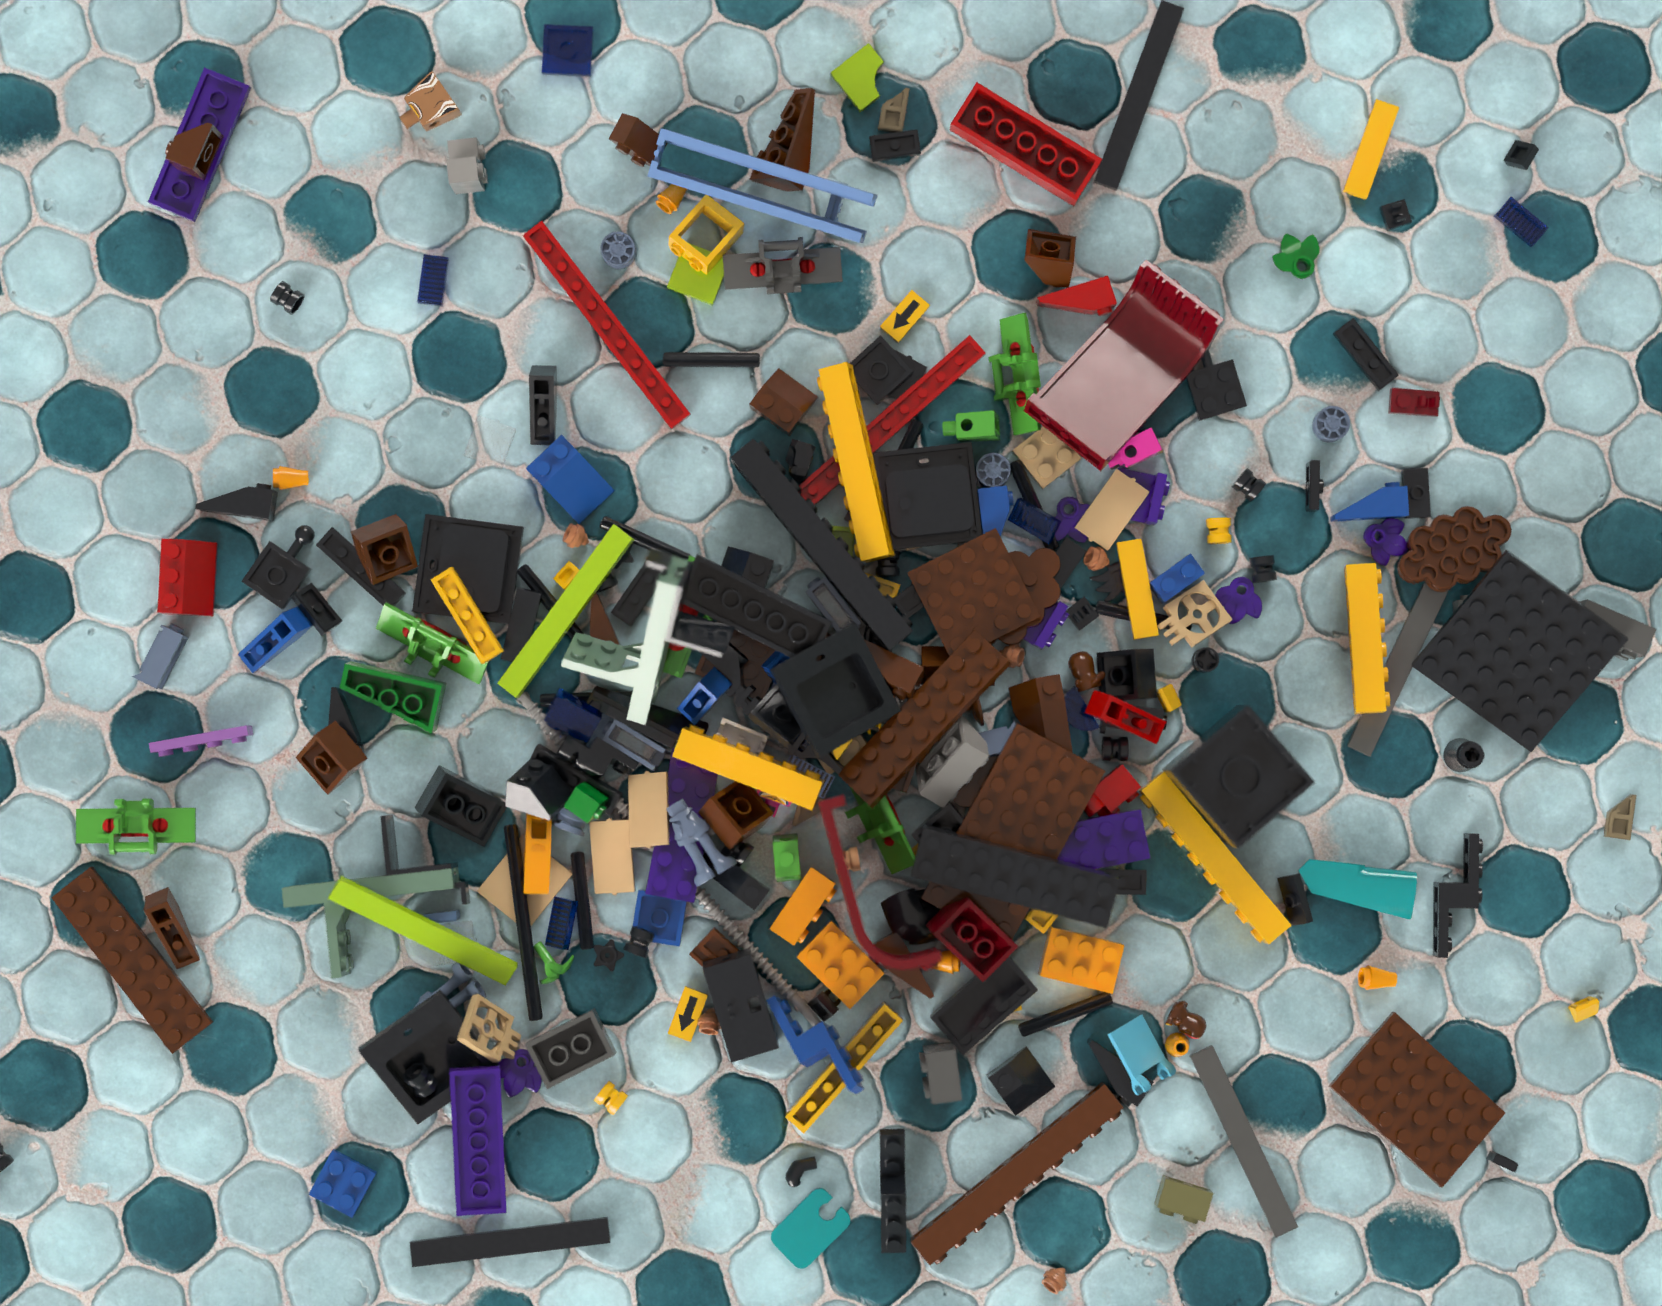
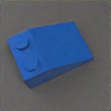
M562 434L526 467L531 475L579 525L615 491Z

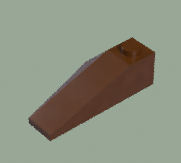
M813 88L794 90L780 115L782 119L776 131H771L768 136L771 138V141L765 151L760 150L758 158L806 173L809 172L815 90ZM752 170L750 180L783 191H803L804 188L802 184L757 170Z
M1060 674L1034 678L1009 687L1012 710L1020 724L1073 753Z

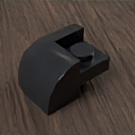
M915 888L907 889L888 897L880 903L893 934L897 933L904 940L909 941V945H920L938 941L926 924L941 909L921 899L925 889L917 891Z

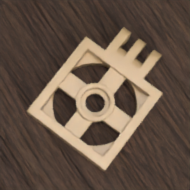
M1203 580L1163 607L1169 618L1161 622L1158 628L1161 630L1166 626L1170 627L1169 630L1163 633L1166 638L1173 633L1176 635V637L1169 641L1171 646L1185 638L1192 648L1229 624L1232 618ZM1194 593L1203 594L1208 602L1203 605H1196L1191 595ZM1180 602L1188 610L1187 615L1182 619L1178 617V605ZM1215 609L1219 617L1216 626L1212 627L1207 620V614ZM1199 610L1202 614L1201 618H1195L1193 611ZM1191 624L1199 625L1204 633L1192 632L1187 627Z
M476 994L471 997L457 1040L495 1063L500 1062L502 1055L508 1059H514L516 1053L512 1050H517L518 1043L515 1041H520L521 1035L511 1029L514 1020L512 1015L481 995ZM479 1007L488 1009L484 1019L476 1015ZM496 1018L498 1020L500 1030L497 1028V1025L495 1023ZM485 1024H488L490 1027L488 1033L484 1031ZM472 1025L478 1028L480 1033L477 1041L470 1036ZM492 1037L498 1041L492 1049L486 1048L489 1038Z

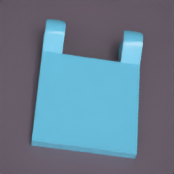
M1142 1014L1107 1034L1131 1078L1132 1090L1136 1095L1151 1089L1149 1081L1141 1074L1154 1065H1157V1073L1161 1079H1165L1168 1076L1171 1077L1176 1073L1173 1064L1162 1053Z

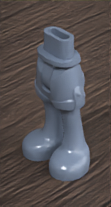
M681 799L666 808L671 817L669 821L672 822L675 833L674 839L680 847H685L695 864L697 875L694 877V883L698 887L716 875L703 858L696 844L697 841H699L711 859L717 874L722 873L737 864L734 857H725L717 850L707 833L710 828L706 821L701 819L692 810V807L688 808L684 799Z
M458 962L454 963L452 966L454 973L452 977L433 993L428 991L420 996L419 1002L414 1008L440 989L445 996L449 995L458 986L470 980L473 974L466 966ZM474 979L462 991L449 999V1001L457 1008L465 1001L470 1000L472 995L479 994L486 998V993L481 984Z

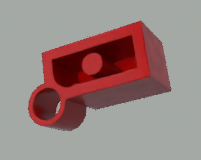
M1120 764L1100 780L1084 812L1089 817L1095 813L1099 817L1116 814L1120 811L1119 805L1124 801L1130 803L1139 795L1137 791L1141 786L1124 765Z

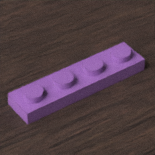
M245 725L149 743L150 753H158L159 757L173 755V750L183 748V752L198 750V745L207 744L208 748L223 746L222 741L232 740V744L247 741V736H253L252 726Z

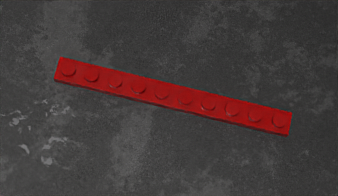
M540 221L522 236L671 430L691 416L684 404L543 221Z
M970 335L866 426L872 455L986 355V352ZM834 455L799 485L802 489L800 495L804 500L809 498L816 505L840 484L838 472H841L839 462L835 461Z

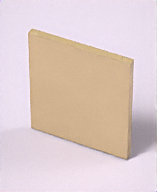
M522 834L519 841L524 871L525 835ZM506 854L477 892L516 923L508 857ZM552 856L550 858L549 894H527L531 926L572 876L571 870L565 868Z

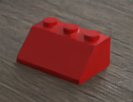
M161 538L157 613L214 616L218 543Z

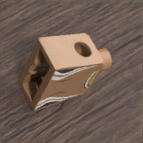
M431 71L404 97L410 110L399 116L407 129L420 122L424 129L429 131L462 114L436 75Z

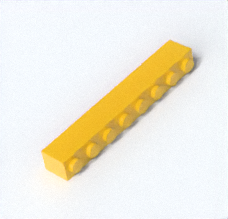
M843 362L818 369L820 376L817 377V383L825 397L822 405L825 414L829 415L830 420L828 432L831 439L834 438L836 447L833 448V455L835 461L839 462L841 472H838V478L846 492V496L843 497L844 505L847 510H850L851 520H849V527L851 533L855 534L857 544H854L855 554L862 562L866 563L895 556L853 365Z
M1160 772L1138 790L1142 794L1139 798L1148 809L1153 807L1158 813L1155 816L1158 822L1164 828L1168 826L1174 833L1171 835L1172 839L1179 847L1183 845L1190 852L1187 854V857L1195 866L1201 865L1206 871L1203 873L1205 879L1211 885L1216 884L1221 891L1218 893L1227 904L1232 903L1237 909L1234 912L1243 924L1249 923L1253 928L1250 933L1259 943L1263 941L1266 944H1270L1292 926L1165 772Z

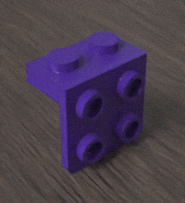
M1118 468L1119 471L1129 478H1135L1136 483L1149 491V494L1130 521L1154 526L1158 520H1162L1165 506L1161 505L1162 498L1167 496L1170 482L1166 481L1167 474L1157 473L1152 475Z
M1060 601L1053 607L1045 609V617L1042 623L1036 627L1028 628L1024 640L1040 650L1044 646L1050 647L1056 637V634L1053 633L1056 626H1062L1069 616V613L1066 612L1068 606Z

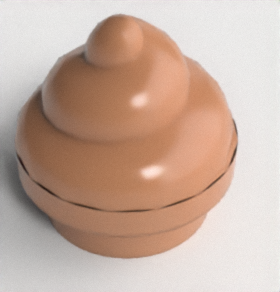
M570 524L563 536V542H566L570 548L580 547L589 543L584 527L579 524Z
M1099 546L1089 547L1083 558V563L1092 571L1103 569L1110 564L1107 553Z
M1019 644L1006 646L1003 650L999 651L1011 663L1009 668L1022 665L1025 650Z
M714 1008L708 1009L698 1019L699 1032L703 1034L717 1035L719 1029H721Z
M1057 1268L1046 1271L1043 1274L1044 1279L1042 1280L1044 1287L1054 1294L1063 1291L1067 1285L1066 1270L1064 1268Z

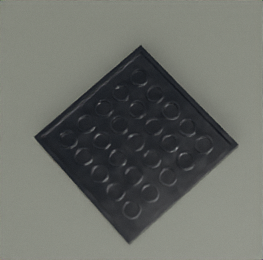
M1506 549L1412 662V667L1532 752L1628 641V637Z

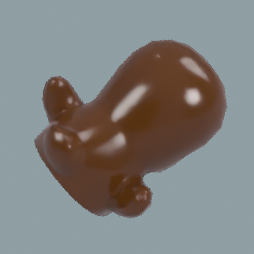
M1081 651L1074 653L1069 658L1068 666L1072 676L1077 679L1075 686L1078 692L1101 686V681L1105 678V672L1095 673L1091 654Z
M1175 1002L1165 1024L1177 1026L1179 1032L1189 1038L1198 1039L1202 1037L1207 1027L1205 1019L1198 1014L1189 1012L1187 1010V1002Z

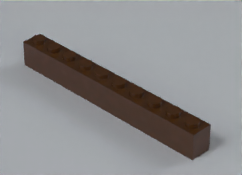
M1101 1082L910 1238L911 1243L929 1266L934 1262L936 1265L948 1256L947 1251L952 1247L957 1249L967 1241L966 1236L969 1233L980 1231L987 1224L985 1220L992 1215L996 1217L1006 1209L1004 1205L1011 1199L1016 1201L1025 1193L1023 1189L1030 1184L1034 1186L1045 1177L1043 1173L1049 1168L1054 1170L1064 1161L1062 1158L1066 1154L1077 1152L1083 1146L1081 1142L1088 1136L1090 1138L1095 1137L1102 1131L1101 1126L1104 1123L1115 1121L1122 1114L1120 1110L1124 1107L1108 1087Z

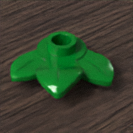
M1285 234L1281 241L1282 252L1272 256L1275 266L1281 271L1291 272L1296 278H1308L1314 271V260L1319 255L1317 238L1312 234L1301 242L1294 236ZM1299 263H1303L1306 266L1305 271L1298 269Z

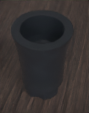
M1457 738L1446 745L1443 756L1446 765L1451 770L1466 772L1478 767L1483 762L1485 753L1476 742ZM1466 751L1469 753L1468 759L1465 756Z

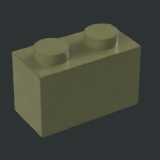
M1162 1175L1154 1204L1157 1208H1160L1159 1212L1162 1214L1174 1216V1213L1183 1215V1220L1197 1224L1198 1220L1206 1221L1214 1193L1210 1189Z

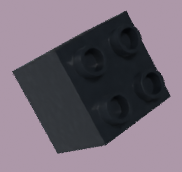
M1236 705L1162 769L1227 845L1236 849L1240 848L1315 783L1249 705Z

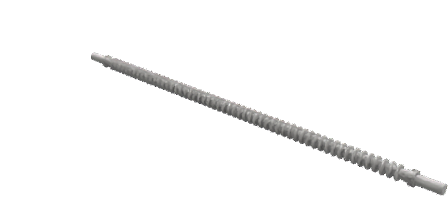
M527 691L523 692L516 699L517 703L527 709V714L531 713V719L535 718L537 720L536 724H541L540 729L546 730L545 734L551 736L550 740L554 739L556 741L555 745L561 746L567 735L561 734L562 729L558 730L556 728L557 724H552V719L547 718V713H542L543 708L539 709L537 707L538 703L532 701ZM571 756L569 761H574V757ZM600 777V778H598V779L602 780L603 782H605V781H604V780H605V777H602V778ZM621 798L616 806L617 814L621 813L623 815L622 819H629V803L625 804L623 802L624 798ZM698 886L695 899H699V905L703 904V909L709 910L708 915H713V920H718L719 922L718 926L722 925L724 927L723 931H728L727 936L733 937L732 941L738 943L737 947H742L743 950L751 949L754 962L757 964L756 968H761V974L765 973L767 975L766 979L772 980L771 985L775 984L777 986L776 990H781L780 995H785V1000H789L796 1012L799 1011L813 1027L822 1022L806 1005L808 1002L796 994V989H792V984L788 985V980L782 978L783 974L777 973L778 968L774 969L772 967L773 963L769 964L767 962L768 957L764 958V953L758 952L759 947H754V942L748 941L749 936L745 937L743 935L744 931H739V925L735 926V921L729 920L730 915L726 916L724 914L725 910H720V904L716 905L714 903L715 899H710L711 894H706V889H701Z

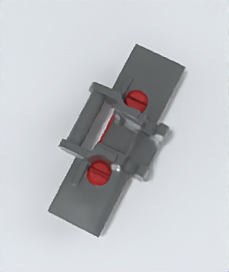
M798 237V240L773 242L758 240V253L723 255L725 290L767 287L768 295L801 292V285L843 282L840 247L804 249L803 237ZM799 250L798 257L781 260L765 259L764 252Z

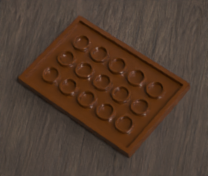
M1392 1012L1329 1085L1336 1094L1440 1188H1443L1505 1114L1497 1104L1395 1012Z

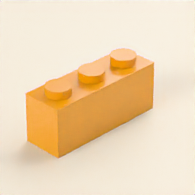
M811 866L771 925L770 930L793 946L797 941L802 943L809 933L806 927L810 921L815 923L823 912L820 906L825 900L830 902L837 890L833 888L836 883Z

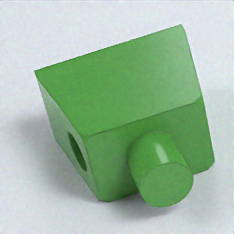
M994 410L957 413L956 421H943L942 424L943 436H956L960 442L1000 441L999 415ZM968 424H973L971 430L965 431V427Z
M798 834L773 835L777 882L802 880Z

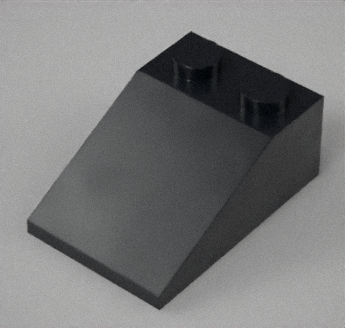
M439 765L417 802L415 809L422 817L484 847L507 807L505 806V801Z

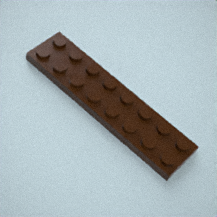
M975 630L913 694L912 698H909L900 708L901 711L893 715L842 768L843 770L839 776L873 809L1011 665L1009 660Z
M94 867L88 868L51 897L172 1054L213 1023V1020Z

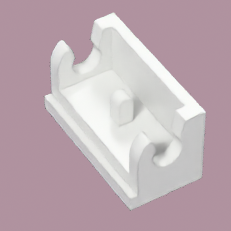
M724 717L716 733L728 738L727 743L736 746L738 742L751 747L750 752L758 755L760 751L763 752L769 739L767 735Z

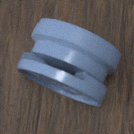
M616 231L609 233L602 240L600 250L608 266L614 269H624L633 263L636 257V248L629 235Z
M1328 406L1315 415L1312 422L1315 436L1327 443L1338 441L1347 434L1350 428L1348 414L1337 406Z
M998 453L984 455L980 458L975 468L977 481L985 488L1003 486L1011 472L1008 460Z
M562 808L558 812L556 821L552 820V825L579 836H584L585 834L582 828L587 823L568 809Z

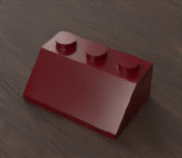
M968 897L943 907L926 924L931 933L982 982L1018 948Z

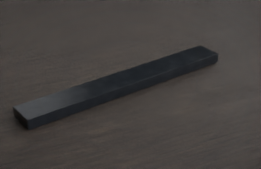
M1161 0L1093 183L1117 191L1182 16L1183 7Z
M608 1217L414 1240L410 1241L412 1267L606 1244L611 1242Z

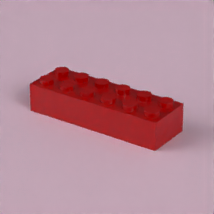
M978 82L974 85L950 125L951 132L1073 207L1102 161V158Z

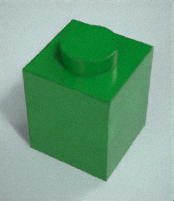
M584 781L575 787L564 807L588 824L595 818L599 820L607 809L604 805L608 797Z

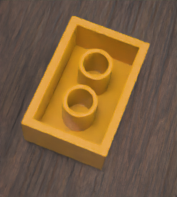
M832 920L796 956L849 1009L885 974Z
M1050 926L1038 975L1113 994L1124 945Z

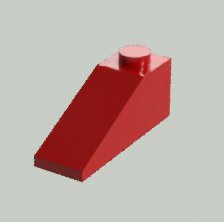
M1109 276L1038 297L1036 300L1037 306L1089 315L1098 313V316L1113 312L1112 308H1115L1117 304Z
M1097 690L1093 691L1084 712L1154 744L1158 743L1166 721L1110 694Z

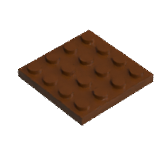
M996 528L907 573L949 657L975 630L988 642H991L1040 617Z

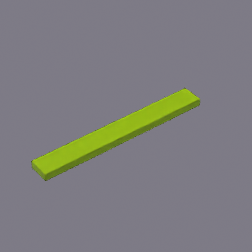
M613 524L497 684L515 698L521 696L635 540L617 525Z
M341 875L329 893V900L505 986L518 967V962Z

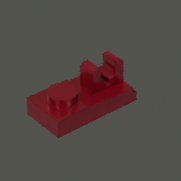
M1402 388L1390 389L1389 414L1438 417L1440 392Z

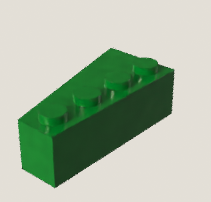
M350 661L344 665L340 688L432 734L437 731L447 683Z

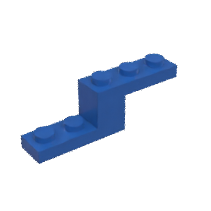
M774 995L766 1000L800 1064L808 1068L827 1055H830L848 1090L854 1094L864 1090L861 1084L863 1077L856 1067L853 1068L850 1064L851 1055L845 1046L841 1047L837 1040L840 1038V1035L833 1025L829 1026L822 1021L803 1033L797 1020L793 1021L790 1015L792 1009L785 999L782 1000Z

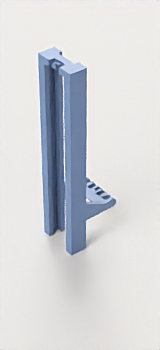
M660 129L656 143L658 148L654 151L655 158L651 161L648 177L858 243H864L867 231L838 222L837 214L840 213V207L843 205L841 203L842 198L874 207L877 194L671 130ZM667 142L830 193L831 196L825 217L661 167L660 162L665 144Z

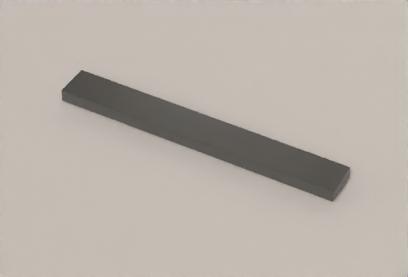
M1425 581L1423 582L1384 667L1388 668V682H1384L1385 692L1390 694V706L1386 707L1384 713L1361 714L1347 747L1368 757L1371 756L1410 674L1412 662L1417 658L1448 591L1436 592Z
M1211 1045L1189 1055L1274 1236L1277 1238L1298 1228L1296 1220L1214 1047Z

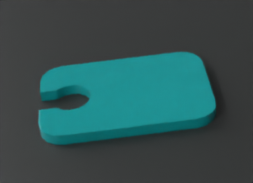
M823 1188L813 1190L771 1233L772 1243L794 1266L800 1269L808 1267L850 1224V1215L842 1206L836 1211L834 1218L830 1220L821 1218L819 1208L833 1198Z

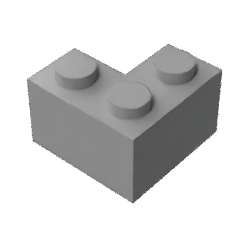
M476 137L447 141L449 159H446L448 180L455 194L485 191L484 184L488 183V175L482 163V159H485L484 145H480Z

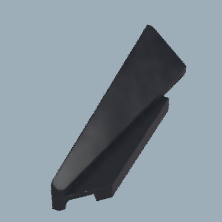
M599 686L594 687L586 702L602 713L670 748L679 739L682 728H689L690 725H694L683 714L651 704L646 725L627 720L631 697ZM701 720L695 725L703 728L704 734H706L709 728V724Z

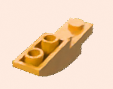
M527 813L523 894H549L552 819L549 821Z

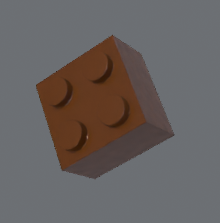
M734 781L710 797L698 811L700 816L729 850L760 830L774 815L752 787Z

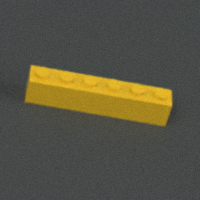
M1376 563L1348 564L1344 567L1354 714L1384 713L1386 707L1390 706V694L1385 692L1384 682H1388V668L1383 667V657H1387L1386 642L1382 643L1381 633H1385V620L1380 618L1379 608H1383V594H1378V584L1382 583L1381 569H1376Z
M690 725L689 728H682L672 755L673 757L804 808L814 809L825 781L820 779L821 774L808 769L806 773L796 769V764L783 760V763L773 760L774 756L760 751L759 755L750 752L751 747L737 742L736 746L727 743L728 738L718 734H713V737L706 735L703 728L695 725Z
M883 1002L845 1045L852 1059L849 1062L853 1068L856 1067L860 1070L903 1021V1018L887 1003ZM833 1061L828 1064L786 1112L785 1117L803 1133L810 1128L846 1086Z

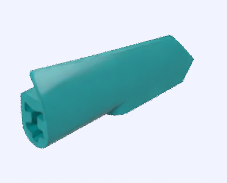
M1308 859L1298 870L1308 889L1313 894L1405 919L1412 918L1417 888L1416 872Z

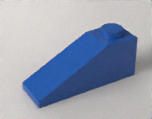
M1400 482L1385 483V487L1378 489L1331 516V522L1405 518L1409 516L1407 486H1400Z
M1007 485L977 489L982 535L996 528L1001 537L1010 506L1014 505L1012 491H1008Z
M298 606L281 613L238 655L253 674L297 641L313 625Z

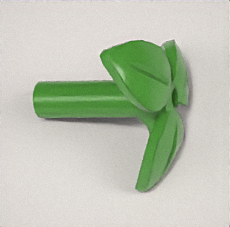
M541 941L533 946L545 963L547 978L539 980L540 984L551 983L559 979V975L565 974L571 967L574 955H571L566 963L560 965L556 963Z

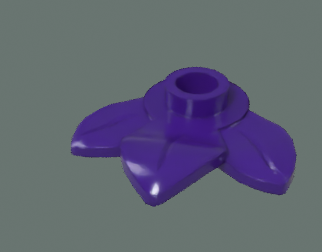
M1064 497L1058 502L1057 515L1054 517L1056 520L1052 527L1053 531L1057 522L1060 521L1054 534L1057 541L1063 539L1068 534L1075 541L1086 542L1088 537L1075 529V526L1089 508V504H1080L1074 497ZM1066 505L1073 507L1071 514L1064 511Z
M1388 518L1381 524L1368 526L1364 531V541L1371 547V557L1376 563L1386 566L1390 555L1401 556L1408 552L1407 542L1400 535L1405 526V523L1401 520ZM1376 532L1379 534L1378 540L1375 539Z
M1237 577L1232 580L1229 586L1221 587L1215 593L1216 598L1222 606H1225L1224 609L1232 618L1229 624L1239 622L1246 614L1257 619L1260 617L1262 601L1254 593V585L1247 577ZM1240 585L1245 586L1246 592L1239 593L1237 587Z
M527 1049L516 1050L514 1059L504 1058L498 1062L501 1078H504V1090L508 1097L516 1096L524 1087L536 1093L539 1091L542 1078ZM518 1058H525L526 1065L520 1066L517 1062Z

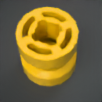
M1231 518L1206 519V527L1209 529L1207 544L1232 543V537L1229 534Z
M608 1081L594 1101L599 1105L603 1104L606 1106L607 1111L614 1115L628 1095L623 1091L615 1089V1085Z

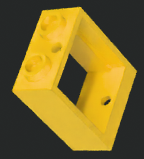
M705 195L669 235L668 246H670V250L676 256H683L687 259L693 269L698 272L702 271L707 275L743 234L744 222L710 196ZM702 213L727 232V235L707 257L681 238Z

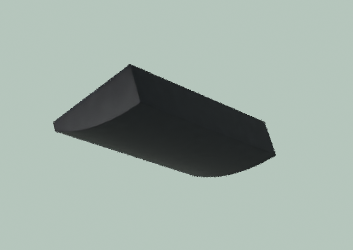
M1009 956L984 982L975 975L930 1015V1018L961 1054L964 1055L1037 992L1038 989Z

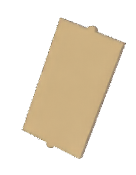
M1116 468L1079 520L1075 529L1088 537L1089 542L1094 541L1108 551L1149 494V491L1136 483L1135 478H1129Z
M646 771L645 774L628 775L629 847H647L651 849L653 846L669 845V813L666 810L669 807L668 772L651 773Z
M608 818L607 820L589 822L595 894L612 893L617 895L618 893L635 892L632 848L629 847V819L612 820V818Z

